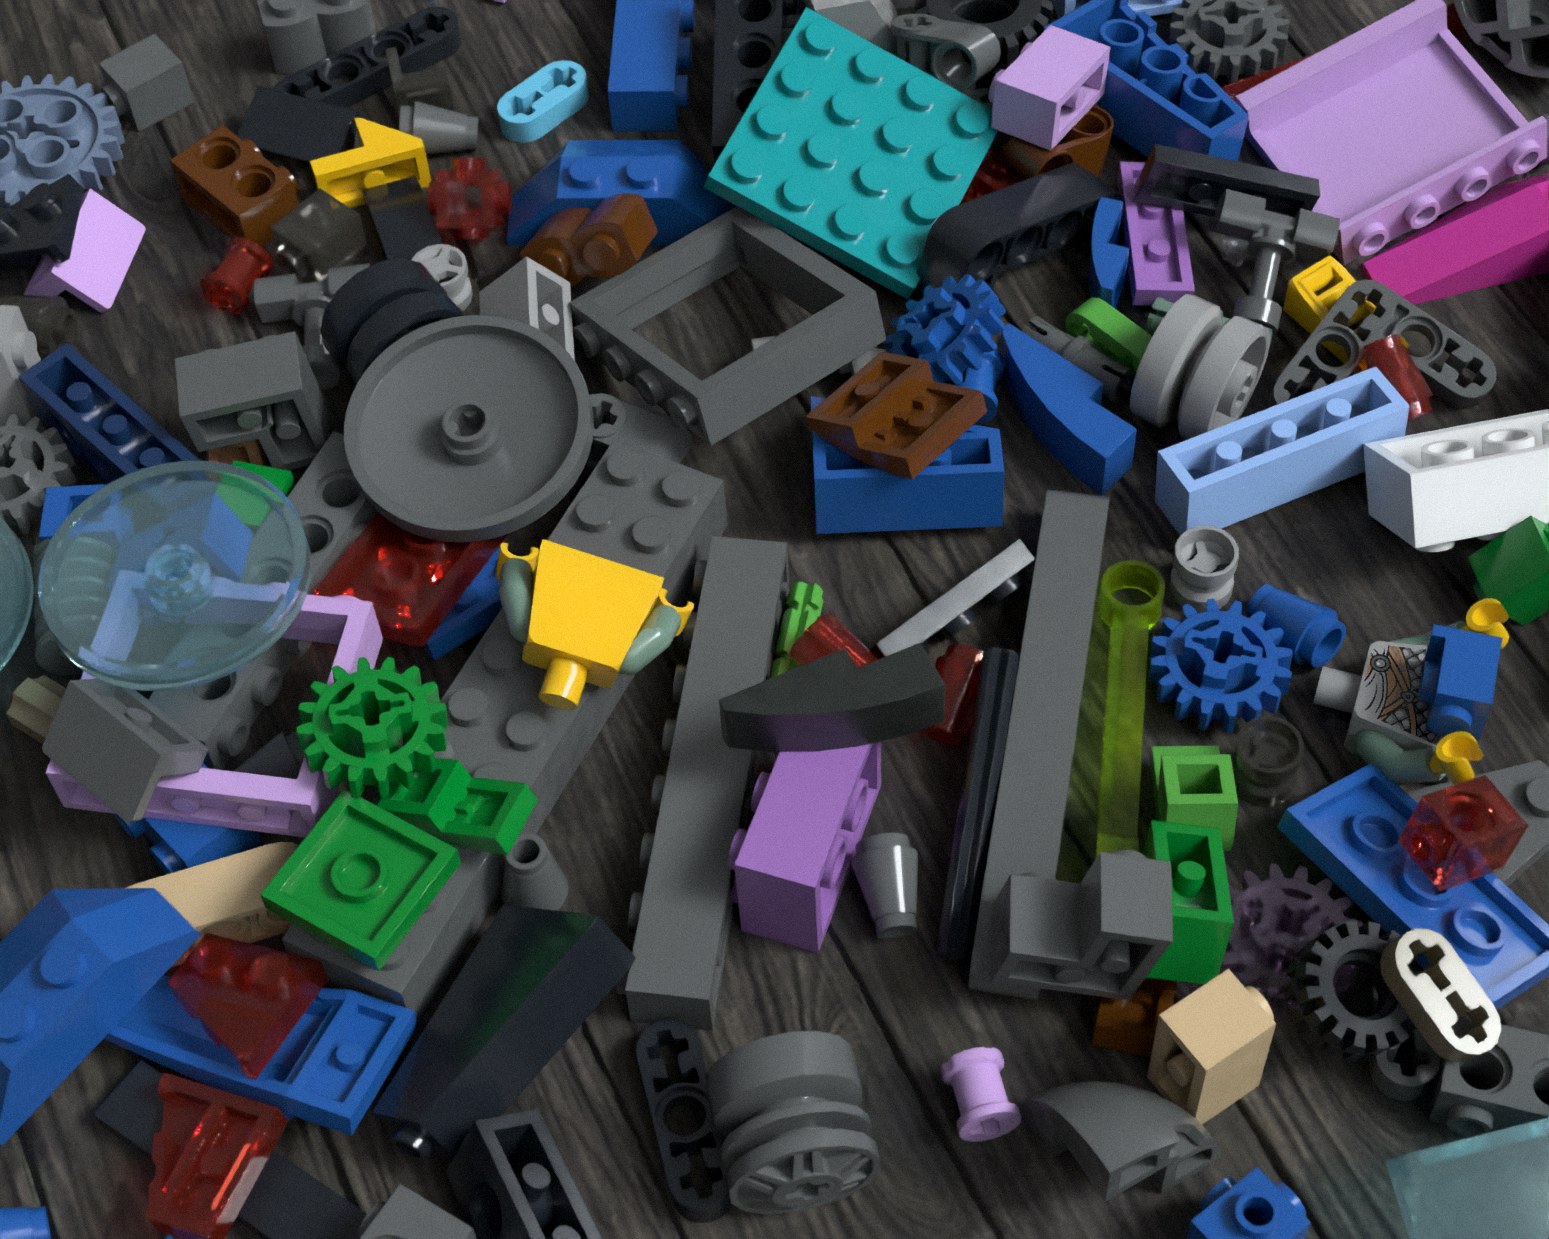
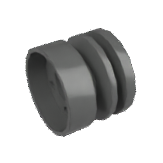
M795 1031L763 1037L731 1050L715 1061L705 1075L706 1090L715 1132L725 1138L720 1146L723 1169L727 1171L726 1181L730 1201L739 1209L746 1212L768 1215L795 1213L822 1207L852 1195L868 1185L880 1171V1158L876 1142L871 1139L869 1114L858 1107L862 1101V1086L852 1047L839 1035L821 1031Z

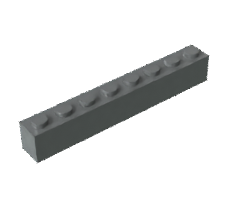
M712 536L708 559L697 560L693 593L694 597L700 598L698 611L691 612L683 634L684 649L690 650L688 664H677L673 683L674 703H680L677 719L667 718L663 732L662 755L663 758H669L666 775L657 774L655 776L652 789L651 811L652 814L658 815L655 833H644L641 845L640 871L647 873L644 892L634 891L629 907L628 929L629 932L636 933L632 951L636 959L627 973L616 984L617 994L626 995L632 1022L653 1024L661 1020H677L694 1029L713 1031L735 904L731 901L735 870L728 869V855L738 829L747 830L751 799L760 751L728 748L722 737L719 700L770 678L772 664L777 655L775 651L789 583L787 542Z

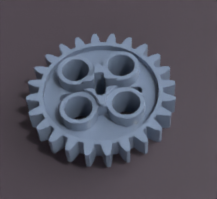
M47 74L41 84L36 85L33 84L29 75L24 76L21 87L13 88L7 81L2 82V93H0V207L7 208L24 199L35 186L41 183L49 185L67 174H70L84 189L101 191L103 187L99 176H114L116 174L112 161L123 159L120 145L125 143L115 107L109 106L106 94L100 93L95 95L90 83L77 88L71 76L63 80L60 85H55L52 74Z

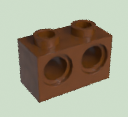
M224 125L170 159L182 199L249 255L254 254L303 220L297 199L300 189L293 175L284 166L275 167L263 157L258 147L250 139L244 138L241 140Z

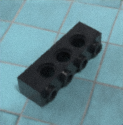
M716 0L712 150L715 163L795 26H787V15H797V0Z
M538 1109L476 1120L445 1172L477 1239H602Z

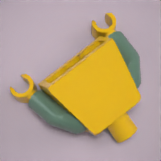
M544 539L540 549L536 547L530 548L528 556H516L508 551L509 543H501L495 573L496 578L499 580L498 594L510 635L517 641L524 643L523 661L547 670L540 689L539 699L547 705L558 709H577L585 682L603 688H611L618 674L631 675L639 672L665 651L672 643L674 637L683 631L694 608V604L690 601L687 602L685 607H676L668 603L665 599L668 590L661 588L664 578Z

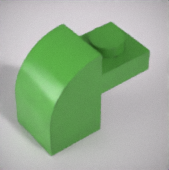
M1152 746L1150 768L1156 808L1155 821L1220 828L1223 852H1229L1233 845L1238 809L1231 755L1220 754L1219 746Z

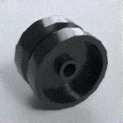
M398 258L380 261L356 273L341 286L324 310L320 332L325 348L336 363L349 374L350 381L356 387V384L370 364L398 339L427 324L466 315L447 296L446 290L425 266L417 261Z

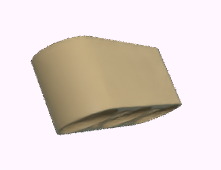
M292 842L267 844L143 881L126 888H155L202 934L172 965L173 967L287 932L292 923L266 909L260 894L299 845Z

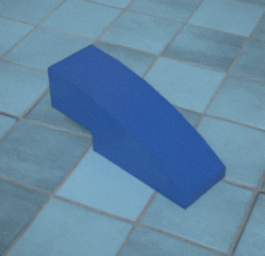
M1008 323L1005 326V330L1001 332L1000 353L1005 360L1002 377L1009 395L1026 424L1044 447L1075 477L1103 496L1132 468L1137 429L1101 406L1103 383Z

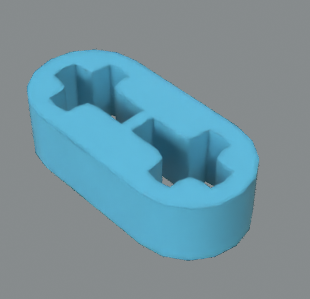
M561 60L552 62L504 94L499 99L497 105L502 134L513 142H533L582 109L589 98L587 78L583 67L573 61Z

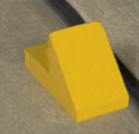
M354 118L361 147L310 161L325 215L365 205L362 190L416 175L421 188L432 186L425 147L421 138L363 118Z

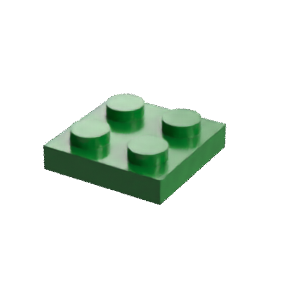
M344 789L261 892L260 896L266 909L379 972L461 864L458 849L361 797L352 798L351 792Z

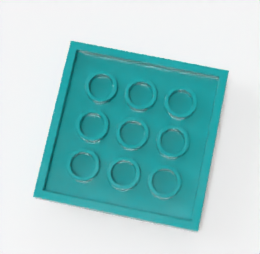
M806 7L709 173L703 188L898 295L909 299L920 280L917 275V269L932 225L945 211L960 204L998 130L991 128L992 109Z

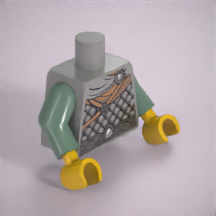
M1493 598L1482 599L1473 604L1467 612L1466 623L1458 621L1446 626L1502 638L1501 649L1506 646L1509 640V634L1502 625V623L1508 620L1509 615L1503 605ZM1431 631L1389 642L1376 641L1370 643L1362 676L1322 667L1313 704L1352 713L1344 747L1349 752L1358 755L1367 765L1373 763L1390 780L1398 785L1426 783L1433 786L1446 783L1449 780L1453 785L1462 787L1467 786L1472 781L1475 774L1468 761L1478 762L1483 758L1475 738L1470 733L1464 731L1453 732L1445 737H1441L1430 730H1425L1429 703L1417 701L1422 675L1421 666Z

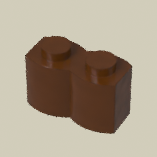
M632 193L617 194L602 200L593 210L588 208H568L553 214L543 223L520 252L522 259L527 256L570 282V287H573L582 281L586 275L606 278L629 270L640 258L658 230L642 195Z

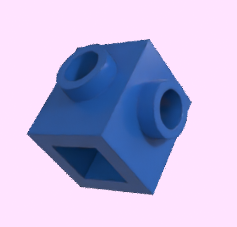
M1256 1167L1238 1183L1231 1176L1227 1177L1205 1195L1199 1204L1202 1212L1191 1220L1186 1239H1305L1311 1222L1306 1218L1305 1208L1297 1195L1284 1183L1279 1181L1273 1183Z

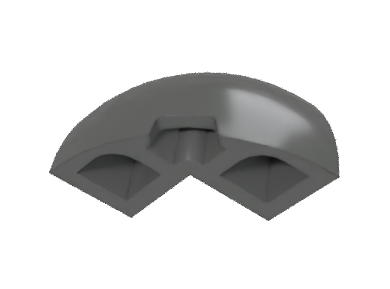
M1454 0L1462 25L1477 45L1486 48L1494 57L1502 61L1506 68L1528 76L1549 78V0Z
M1100 1081L1071 1083L1038 1093L1025 1100L1021 1105L1020 1114L1052 1159L1069 1149L1104 1202L1147 1177L1150 1178L1159 1193L1162 1194L1221 1159L1220 1145L1191 1114L1164 1097L1136 1086Z

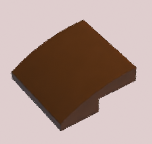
M880 352L806 415L805 418L811 430L841 451L877 469L913 480L987 413L983 393L980 390L934 382L928 360Z

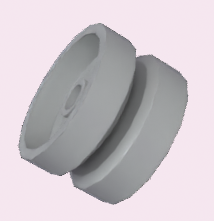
M1193 294L1183 295L1173 304L1161 320L1139 364L1131 389L1129 407L1132 415L1159 428L1167 427L1177 420L1180 437L1184 440L1239 420L1256 388L1268 356L1271 340L1269 328L1242 316H1234L1223 324L1220 306Z

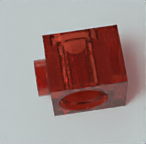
M1484 775L1422 796L1400 836L1399 842L1437 889L1443 891L1502 870L1529 825L1490 779Z

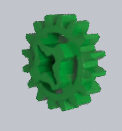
M366 657L358 658L357 672L348 674L343 668L336 665L332 667L333 684L328 686L314 681L310 685L313 702L299 704L298 711L301 725L296 727L300 750L305 753L307 768L311 773L323 770L325 786L332 790L345 780L349 782L352 798H359L364 792L366 785H375L380 798H387L390 790L389 783L398 780L409 790L415 787L413 771L416 768L429 773L434 772L436 769L434 752L446 751L447 749L446 727H449L446 703H440L438 685L435 681L422 685L420 668L413 665L401 675L396 673L394 658L387 657L380 669H371Z

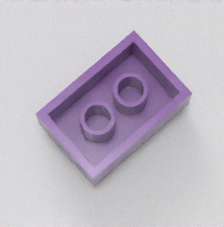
M881 741L859 747L815 752H773L778 757L771 774L761 772L754 787L751 811L755 812L750 827L748 831L738 829L728 855V869L735 870L731 901L738 903L741 931L819 953L851 868V862L855 857V845L862 838L881 787Z

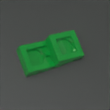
M435 758L436 769L433 773L416 768L413 771L414 788L409 790L398 780L389 784L388 797L381 798L377 804L378 807L441 841L484 852L508 855L538 799L526 783L471 777L459 760Z

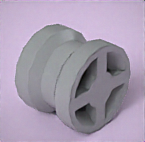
M435 244L418 251L411 260L420 262L446 290L447 296L464 311L471 303L473 296L472 286L467 276L468 266L465 255L458 248L447 244Z

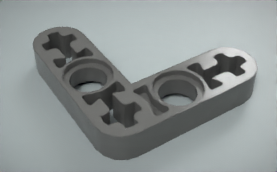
M1363 279L1354 282L1343 292L1280 374L1268 397V408L1288 401L1289 393H1296L1308 375L1317 381L1311 391L1350 377L1369 351L1455 408L1468 409L1481 403L1494 386L1496 367L1492 359L1485 352L1384 284L1375 280ZM1366 301L1373 303L1376 306L1373 314L1368 315L1356 333H1354L1347 325L1351 322L1358 306H1362ZM1408 331H1417L1423 334L1431 344V353L1423 357H1413L1407 354L1401 347L1400 335ZM1325 341H1334L1346 350L1348 362L1340 367H1329L1318 359L1316 346ZM1444 350L1450 356L1443 363L1440 370L1436 372L1431 367L1435 365ZM1467 368L1476 375L1473 378V382L1468 384L1466 388H1463L1455 381L1458 375Z

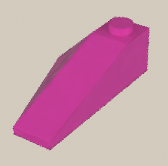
M1549 173L1499 184L1485 192L1481 197L1466 203L1363 262L1361 271L1366 280H1375L1384 284L1414 305L1548 273Z

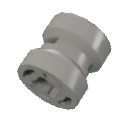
M1200 525L1188 529L1178 538L1174 550V566L1170 576V593L1174 601L1181 607L1189 604L1198 613H1203L1206 610L1208 599H1215L1219 610L1228 603L1234 586V573L1238 565L1239 547L1234 538L1225 530L1214 526Z

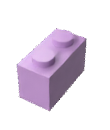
M1050 25L1033 43L1028 42L1023 47L1019 57L1006 70L1002 69L995 75L989 90V101L993 103L991 128L1051 151L1104 95L1111 47Z

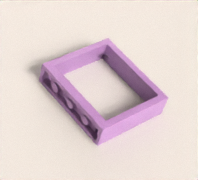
M120 573L81 679L120 677L124 680L144 622L339 644L332 667L338 665L348 674L357 672L358 658L366 657L370 668L374 669L383 637L373 603L361 601L353 596L337 595L326 597L300 594L287 588L265 590L238 587L225 581L203 583L176 580L162 574L141 576ZM332 669L327 682L328 686L334 683ZM305 756L297 779L201 767L199 772L160 777L143 817L306 837L335 801L339 785L332 790L325 786L323 770L311 773L307 768ZM50 759L46 774L64 807L116 814Z

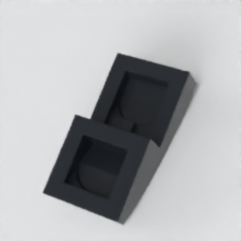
M416 175L362 190L366 208L377 231L385 260L398 258L411 260L423 248L435 244H443Z

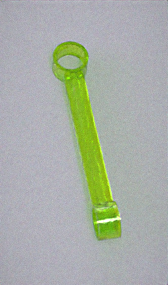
M1125 560L1113 564L1105 571L1101 579L1098 608L1101 618L1110 626L1094 861L1100 852L1110 853L1118 850L1138 852L1139 850L1138 819L1149 629L1161 617L1165 582L1161 573L1155 567L1138 560ZM1135 588L1147 593L1152 600L1142 605H1127L1117 601L1111 594L1119 589Z

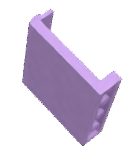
M1416 0L1236 96L1237 104L1249 115L1244 136L1269 169L1319 179L1320 197L1312 211L1340 218L1339 231L1333 252L1343 265L1361 256H1369L1378 252L1389 241L1412 229L1427 226L1438 215L1465 201H1473L1481 197L1489 188L1515 174H1523L1530 171L1540 161L1547 158V120L1541 116L1528 122L1449 31L1447 28V8L1443 0Z

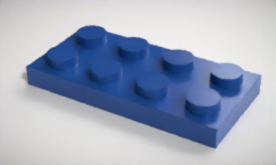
M1373 763L1286 809L1277 828L1375 923L1381 924L1380 927L1386 933L1393 930L1400 936L1416 928L1431 929L1441 934L1454 948L1492 1001L1496 1010L1549 976V925ZM1422 953L1418 954L1419 958L1415 961L1425 969L1430 964Z

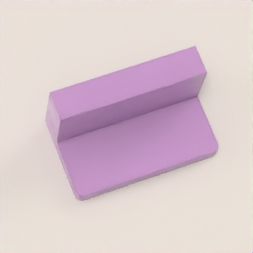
M89 189L82 197L70 259L63 263H55L47 254H43L24 295L44 307L61 292L67 290L101 313L106 312L111 308L145 233V226L92 189Z

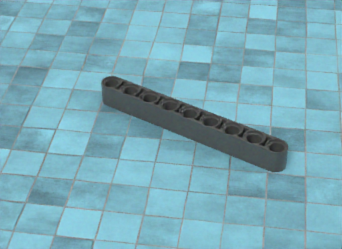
M1047 490L974 939L969 990L1038 1000L1040 988L991 982L992 907L1010 874L1021 875L1028 872H1043L1056 878L1110 497Z

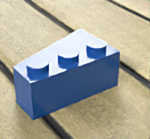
M811 396V411L822 403L825 398ZM972 425L913 480L893 475L859 461L830 444L812 430L816 534L1003 526L1005 471L1000 429Z

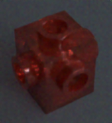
M486 157L452 158V169L435 170V182H429L428 203L430 214L437 216V229L455 228V239L489 238V227L504 225L503 214L512 213V188L510 180H502L501 168L486 169ZM472 186L478 187L482 192V205L479 208L470 207L465 200L466 191Z

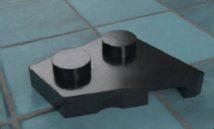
M70 174L49 185L41 183L30 190L24 199L7 208L0 207V271L7 270L12 266H18L19 268L33 267L39 259L36 255L47 254L55 263H63L70 259L84 188Z

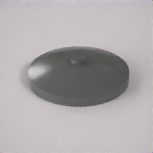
M492 315L457 316L427 324L408 333L386 348L370 364L356 384L346 410L344 422L345 452L349 466L362 493L369 503L391 523L417 536L445 542L483 541L512 533L531 524L545 515L566 496L582 473L589 457L593 441L594 416L589 392L579 367L570 354L548 334L531 325L506 317Z

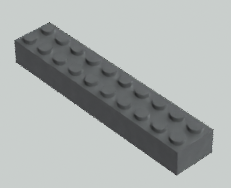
M614 439L547 540L663 577L664 580L661 588L668 590L665 599L671 605L678 607L694 581L697 560H707L712 536H722L728 526L724 480ZM502 608L440 700V703H446L449 726L446 727L447 749L446 751L434 752L435 758L459 760L471 777L526 783L538 801L520 834L531 833L536 835L635 674H618L611 688H603L585 682L578 707L575 710H562L549 706L539 699L540 689L547 670L527 664L522 660L524 643L517 641L510 635ZM379 794L372 803L376 806L381 799ZM445 842L458 849L461 864L379 972L292 923L281 940L297 978L319 988L352 989L415 1010L417 1027L500 894L505 855L484 852Z

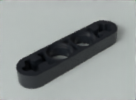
M440 6L420 10L282 79L275 84L273 90L349 108L457 52L461 46L458 18L453 11ZM389 51L403 53L401 57L394 60L383 61L378 59L381 54ZM343 74H354L357 76L355 80L346 84L332 82L335 77Z

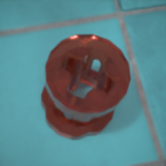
M235 237L231 238L225 247L226 257L216 271L207 272L200 281V286L204 296L213 305L223 311L240 314L243 313L249 304L248 294L254 287V280L268 277L274 269V264L270 255L261 246L249 239Z

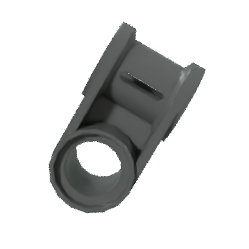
M905 14L891 20V32L896 35V57L956 90H964L994 69L999 62L1001 54L1000 43L995 34L982 25L942 20L927 14ZM961 50L968 54L972 65L964 60Z
M603 393L589 395L594 416L592 443H594L595 456L592 455L591 448L584 466L585 469L593 472L614 439L681 464L692 446L693 440L687 428L685 427L681 430L672 417L659 413L655 414L621 401L612 395ZM607 411L610 412L611 424H608Z

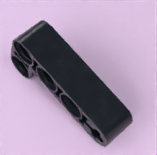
M1074 162L954 206L937 218L928 233L917 269V275L920 280L913 294L916 298L922 300L924 298V289L928 285L933 289L940 288L945 278L949 276L958 284L965 274H970L976 282L983 279L993 291L998 275L1092 238L1093 222L1100 197L1122 201L1121 195L1082 165Z

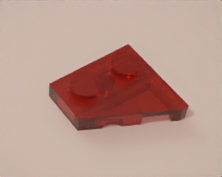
M206 933L168 983L178 1004L191 1018L201 1021L205 1033L218 1047L223 1045L235 1057L240 1070L246 1077L256 1080L328 981V978L320 960Z
M163 1073L158 1082V1095L164 1101L162 1132L154 1133L152 1160L156 1166V1174L149 1185L146 1218L157 1230L182 1239H225L286 1127L288 1120L277 1107Z

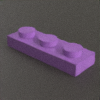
M1120 162L1116 180L1118 193L1121 195L1123 202L1121 219L1125 247L1129 248L1128 273L1132 304L1152 306L1157 297L1175 303L1185 294L1194 295L1195 288L1183 211L1135 201V182L1145 162Z

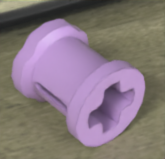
M976 1047L964 1050L951 1056L940 1067L943 1082L953 1087L961 1117L957 1120L956 1127L959 1137L965 1141L976 1142L994 1139L1009 1133L1021 1123L1019 1108L1014 1103H1009L1000 1076V1071L1004 1068V1059L1002 1052L997 1048Z

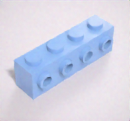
M1375 366L1158 451L1155 502L1179 535L1190 528L1200 525L1214 526L1222 529L1365 472L1363 444L1405 436L1410 406Z

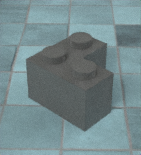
M295 331L265 336L254 341L218 349H208L200 353L175 358L179 415L198 452L259 439L273 468L292 470L309 466L331 435L327 402Z
M1118 850L1110 853L1100 852L1080 884L1058 881L1054 876L1043 872H1028L1021 875L1010 874L992 907L991 982L1130 1000L1173 942L1171 862L1148 859L1137 851Z

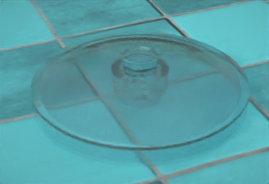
M213 461L165 463L141 469L109 483L85 499L70 513L53 535L45 551L38 578L39 601L46 623L60 649L77 667L89 675L106 683L134 690L169 691L191 688L223 678L245 667L270 649L283 636L295 620L307 596L312 570L311 552L298 512L282 491L268 480L244 468Z

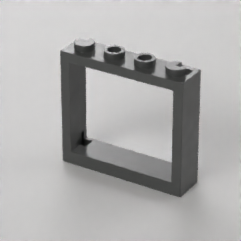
M738 206L635 264L624 273L614 276L569 302L576 326L573 328V337L582 343L586 357L589 359L595 357L607 367L611 375L618 382H623L624 380L638 390L648 405L652 407L658 405L670 414L681 430L687 427L710 446L886 340L875 290L773 225ZM739 267L812 314L809 318L703 381L632 330Z

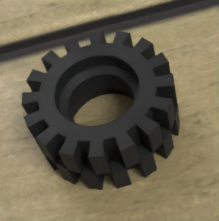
M1357 920L1344 922L1336 928L1333 926L1305 944L1295 954L1299 958L1291 962L1287 968L1285 975L1294 978V981L1284 987V1000L1296 999L1298 1004L1297 1007L1287 1012L1293 1024L1304 1018L1309 1027L1300 1035L1308 1044L1321 1038L1324 1043L1319 1052L1329 1057L1343 1051V1060L1356 1061L1364 1056L1368 1059L1402 1043L1410 1037L1408 1033L1417 1029L1386 985L1381 974L1380 960L1383 950L1391 941L1400 937L1393 930L1381 937L1378 936L1381 924L1368 921L1358 928ZM1418 955L1414 956V958L1412 959V961H1414V960H1416L1417 958H1419V956H1418ZM1407 964V966H1408L1410 972H1411L1414 976H1417L1418 974H1421V973H1423V971H1424V970H1420V971L1412 972L1411 969H1410V967H1409V965ZM1340 966H1357L1372 980L1378 995V1005L1371 1016H1355L1347 1011L1339 1002L1334 991L1333 978Z

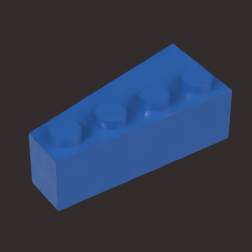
M1091 0L1044 27L1043 32L1050 25L1111 47L1105 92L1096 104L1107 111L1113 118L1114 127L1112 134L1146 157L1149 156L1154 144L1238 162L1249 115L1207 73L1196 74L1187 65L1189 55L1177 43L1168 46L1155 33L1157 23L1145 11L1136 14L1128 6V0Z

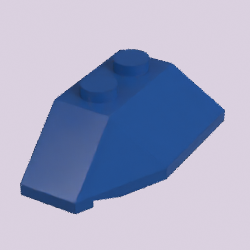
M569 140L511 197L506 239L508 246H526L543 223L553 214L568 208H588L593 210L599 202L610 196L632 193L643 196L658 230L648 246L670 245L735 208V205L703 188L711 171L681 140Z
M155 888L51 889L0 943L1 1145L8 1141L202 935Z

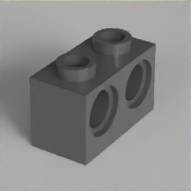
M1462 1015L1458 1017V1020L1451 1028L1454 1034L1461 1038L1467 1035V1031L1473 1024L1468 1016ZM1501 1024L1498 1042L1491 1050L1465 1062H1451L1441 1057L1439 1071L1434 1081L1428 1121L1445 1124L1454 1133L1465 1137L1483 1138L1490 1135L1519 1142L1530 1152L1549 1156V1106L1543 1103L1535 1094L1537 1091L1549 1093V1035ZM1461 1075H1476L1485 1080L1491 1089L1479 1090L1473 1088L1463 1080Z

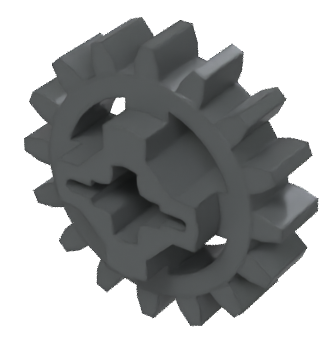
M1182 0L1181 8H1174L1172 11L1168 45L1177 43L1189 55L1188 66L1195 73L1202 69L1208 71V75L1214 81L1219 75L1227 76L1230 84H1236L1240 74H1245L1249 79L1255 81L1258 80L1260 68L1273 72L1276 68L1277 58L1284 59L1290 22L1289 19L1282 18L1283 6L1281 4L1268 6L1269 0Z
M10 414L6 425L0 427V539L5 538L10 526L17 525L24 535L30 533V520L36 517L40 520L42 519L46 487L76 485V478L70 468L75 465V461L69 448L63 442L58 430L55 427L46 430L38 417H33L23 426L17 414ZM41 456L44 458L43 468L39 463V459L41 458Z

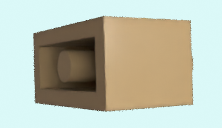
M1227 969L1159 1014L1147 1075L1148 1079L1165 1099L1175 1103L1191 1114L1199 1123L1204 1124L1259 1086L1276 1027L1273 1012L1268 1002L1254 987H1244L1234 974Z

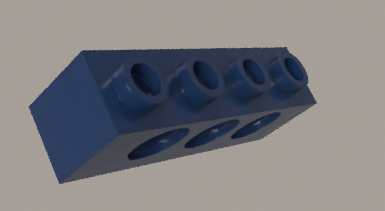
M68 343L18 376L36 417L40 418L44 428L47 430L55 427L70 452L105 484L120 483L128 505L136 507L140 516L153 528L219 493L220 487L212 470Z

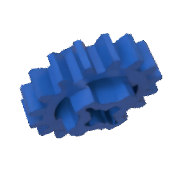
M965 274L957 284L949 276L945 278L940 288L933 289L930 285L925 287L924 298L918 303L914 300H909L905 304L909 312L901 317L893 318L891 325L896 329V332L887 336L882 344L888 349L886 353L928 360L934 382L945 383V381H953L956 385H959L963 380V371L968 367L979 370L982 367L981 361L978 359L979 356L986 352L995 351L997 348L991 337L1005 330V324L999 318L1006 310L999 302L997 295L983 279L976 282L970 274Z
M1215 599L1207 600L1206 610L1203 613H1198L1189 604L1182 606L1180 622L1166 617L1162 622L1161 636H1153L1148 678L1149 681L1158 683L1156 699L1159 703L1175 700L1174 717L1177 720L1185 718L1190 713L1198 715L1199 730L1205 731L1213 719L1221 720L1222 727L1226 733H1233L1235 719L1241 717L1251 727L1258 726L1262 709L1275 714L1279 708L1281 695L1287 694L1292 672L1289 669L1293 653L1292 649L1281 647L1284 635L1281 627L1265 631L1263 626L1266 613L1260 610L1250 618L1241 615L1242 602L1236 600L1230 606L1229 611H1220Z

